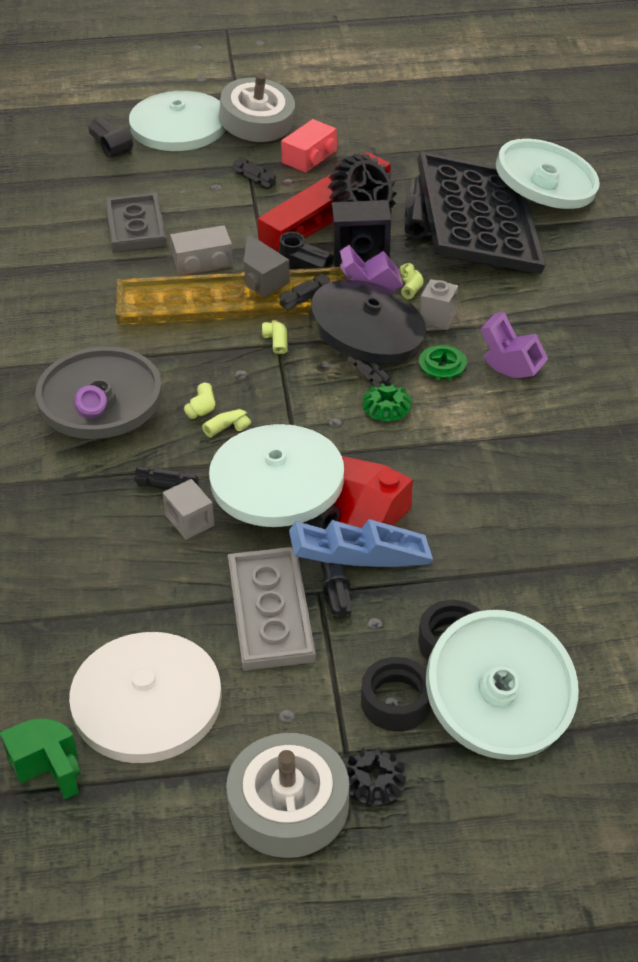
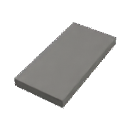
M293 547L228 554L243 671L316 662L298 557L294 555Z

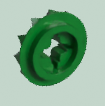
M438 345L429 347L419 356V370L425 372L426 378L436 377L437 381L447 379L451 382L453 377L461 378L463 371L467 369L465 354L451 346ZM443 360H446L445 366H440Z
M381 383L379 388L370 386L369 392L363 393L362 407L368 416L376 420L395 421L405 417L410 412L412 400L411 395L406 393L405 388L397 389L395 383L391 386H385Z

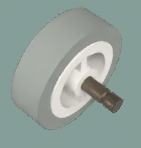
M257 73L256 78L238 79L224 87L220 98L219 120L228 132L241 139L254 142L274 141L282 138L290 131L293 122L295 100L285 87L267 80L265 74Z
M299 733L273 734L250 744L236 757L231 765L226 783L230 820L239 837L253 849L270 856L282 858L305 856L328 845L342 830L349 811V777L341 757L323 741Z

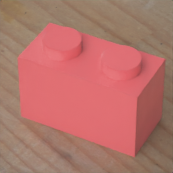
M314 119L310 120L281 141L282 163L307 173L337 151V128Z

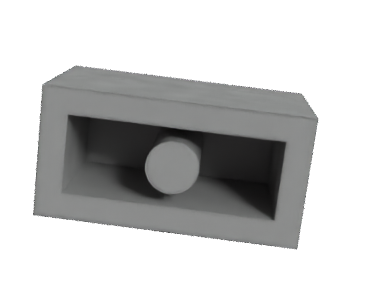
M224 225L170 234L172 257L179 276L233 267L232 243Z

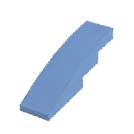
M370 519L362 528L332 520L326 529L295 521L289 530L294 555L297 557L326 563L373 567L427 565L433 561L424 534Z

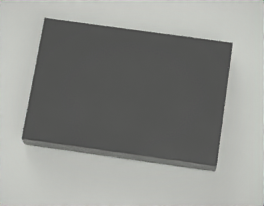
M158 193L105 199L113 252L167 246Z

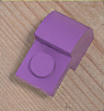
M350 245L340 251L343 262L340 264V267L347 280L366 281L381 285L392 291H396L404 286L398 267L384 251L365 263Z
M505 312L494 313L480 328L484 340L490 348L483 357L497 372L512 378L534 376L548 360L537 335L530 334L517 337Z

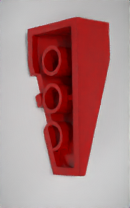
M342 456L344 484L339 497L333 504L340 509L339 522L362 528L370 519L394 526L411 509L413 479L386 465Z

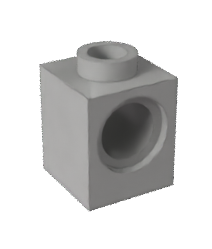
M430 279L421 295L420 314L425 325L448 330L457 311L458 285Z
M192 479L163 492L165 516L185 540L215 526L213 502Z

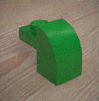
M32 719L0 732L6 756L20 784L50 771L64 800L79 793L75 778L81 775L76 761L78 753L74 736L64 724L51 719Z

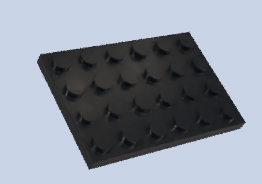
M420 151L417 162L435 254L445 258L464 259L472 263L491 264L498 268L507 267L525 273L542 274L546 265L527 198L510 188L501 179L495 166Z

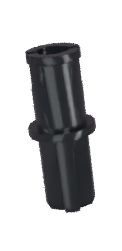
M322 562L321 567L325 579L323 591L328 595L331 613L336 615L337 618L343 619L345 615H350L352 612L349 595L351 588L350 580L345 577L343 564Z

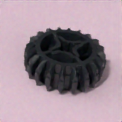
M359 153L353 154L350 157L347 156L333 168L334 172L329 176L332 182L327 187L333 191L329 198L334 199L335 202L388 200L390 213H392L391 208L396 204L392 198L397 193L392 190L395 183L389 179L391 173L385 172V164L378 165L377 157L370 159L369 154L360 155Z

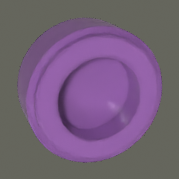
M87 385L81 387L76 392L74 407L80 416L94 419L101 416L105 411L107 397L99 387Z

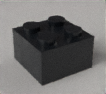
M388 200L332 203L334 268H341L340 264L343 262L340 251L348 245L351 246L364 263L383 251L390 258L391 216Z

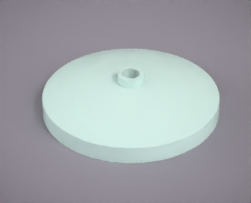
M171 91L153 95L139 102L129 115L130 131L133 137L147 147L164 151H186L206 146L219 139L226 129L219 120L220 101L210 95L194 91Z
M537 139L512 140L501 147L496 159L497 172L510 188L520 195L546 206L562 209L584 207L594 200L599 189L598 175L588 162L574 152L551 142Z
M285 424L260 426L239 433L219 448L210 465L211 491L218 505L238 520L265 527L290 526L295 521L302 523L313 519L334 504L344 484L343 459L337 447L329 439L308 428Z
M485 610L460 618L448 627L437 641L429 657L426 670L427 695L433 712L441 725L460 744L490 758L504 760L522 759L544 751L565 732L577 708L578 679L568 652L547 628L535 620L515 612Z

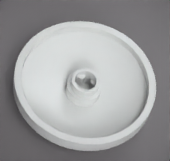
M162 632L135 633L120 637L103 645L83 662L71 684L70 709L79 735L95 751L122 762H157L187 751L210 731L221 707V682L213 660L201 647L190 640Z

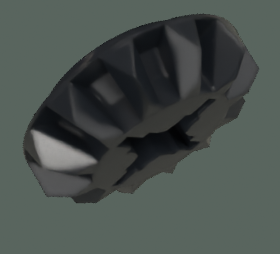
M380 747L375 751H366L362 748L358 755L349 757L346 765L349 777V794L357 801L368 805H383L395 800L404 790L406 784L404 763L397 760L394 752L390 754L385 753ZM374 766H378L380 775L375 780V784L371 785L369 773H371Z

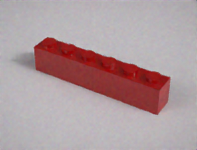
M366 152V153H365V154H369L370 159L377 157V156H375V155H373V154H371V153H369V152ZM377 157L378 165L385 164V172L391 173V163ZM330 175L257 218L258 240L279 252L280 237L284 233H299L306 239L332 223V203L335 200L329 198L333 191L327 188L332 182L329 179Z

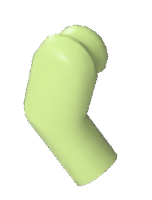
M406 263L399 269L402 275V282L405 284L401 289V294L404 298L411 299L423 286L424 281L420 272L414 270L413 264Z
M272 320V323L264 322L262 324V336L264 338L272 337L273 352L275 354H285L288 351L287 329L285 325L275 320Z
M200 384L197 387L198 396L192 398L190 403L184 406V411L190 419L205 416L214 410L215 399L211 384Z
M237 409L220 413L202 425V429L211 438L233 424L237 431H243L251 425V420L247 417L248 413L246 411Z

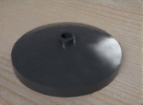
M339 280L327 283L315 292L309 307L310 323L316 334L325 343L349 357L365 362L391 364L405 361L419 351L426 333L423 317L413 304L386 287L366 281Z

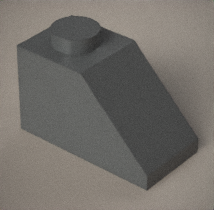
M253 236L246 237L244 254L245 285L262 297H266L289 284V259Z

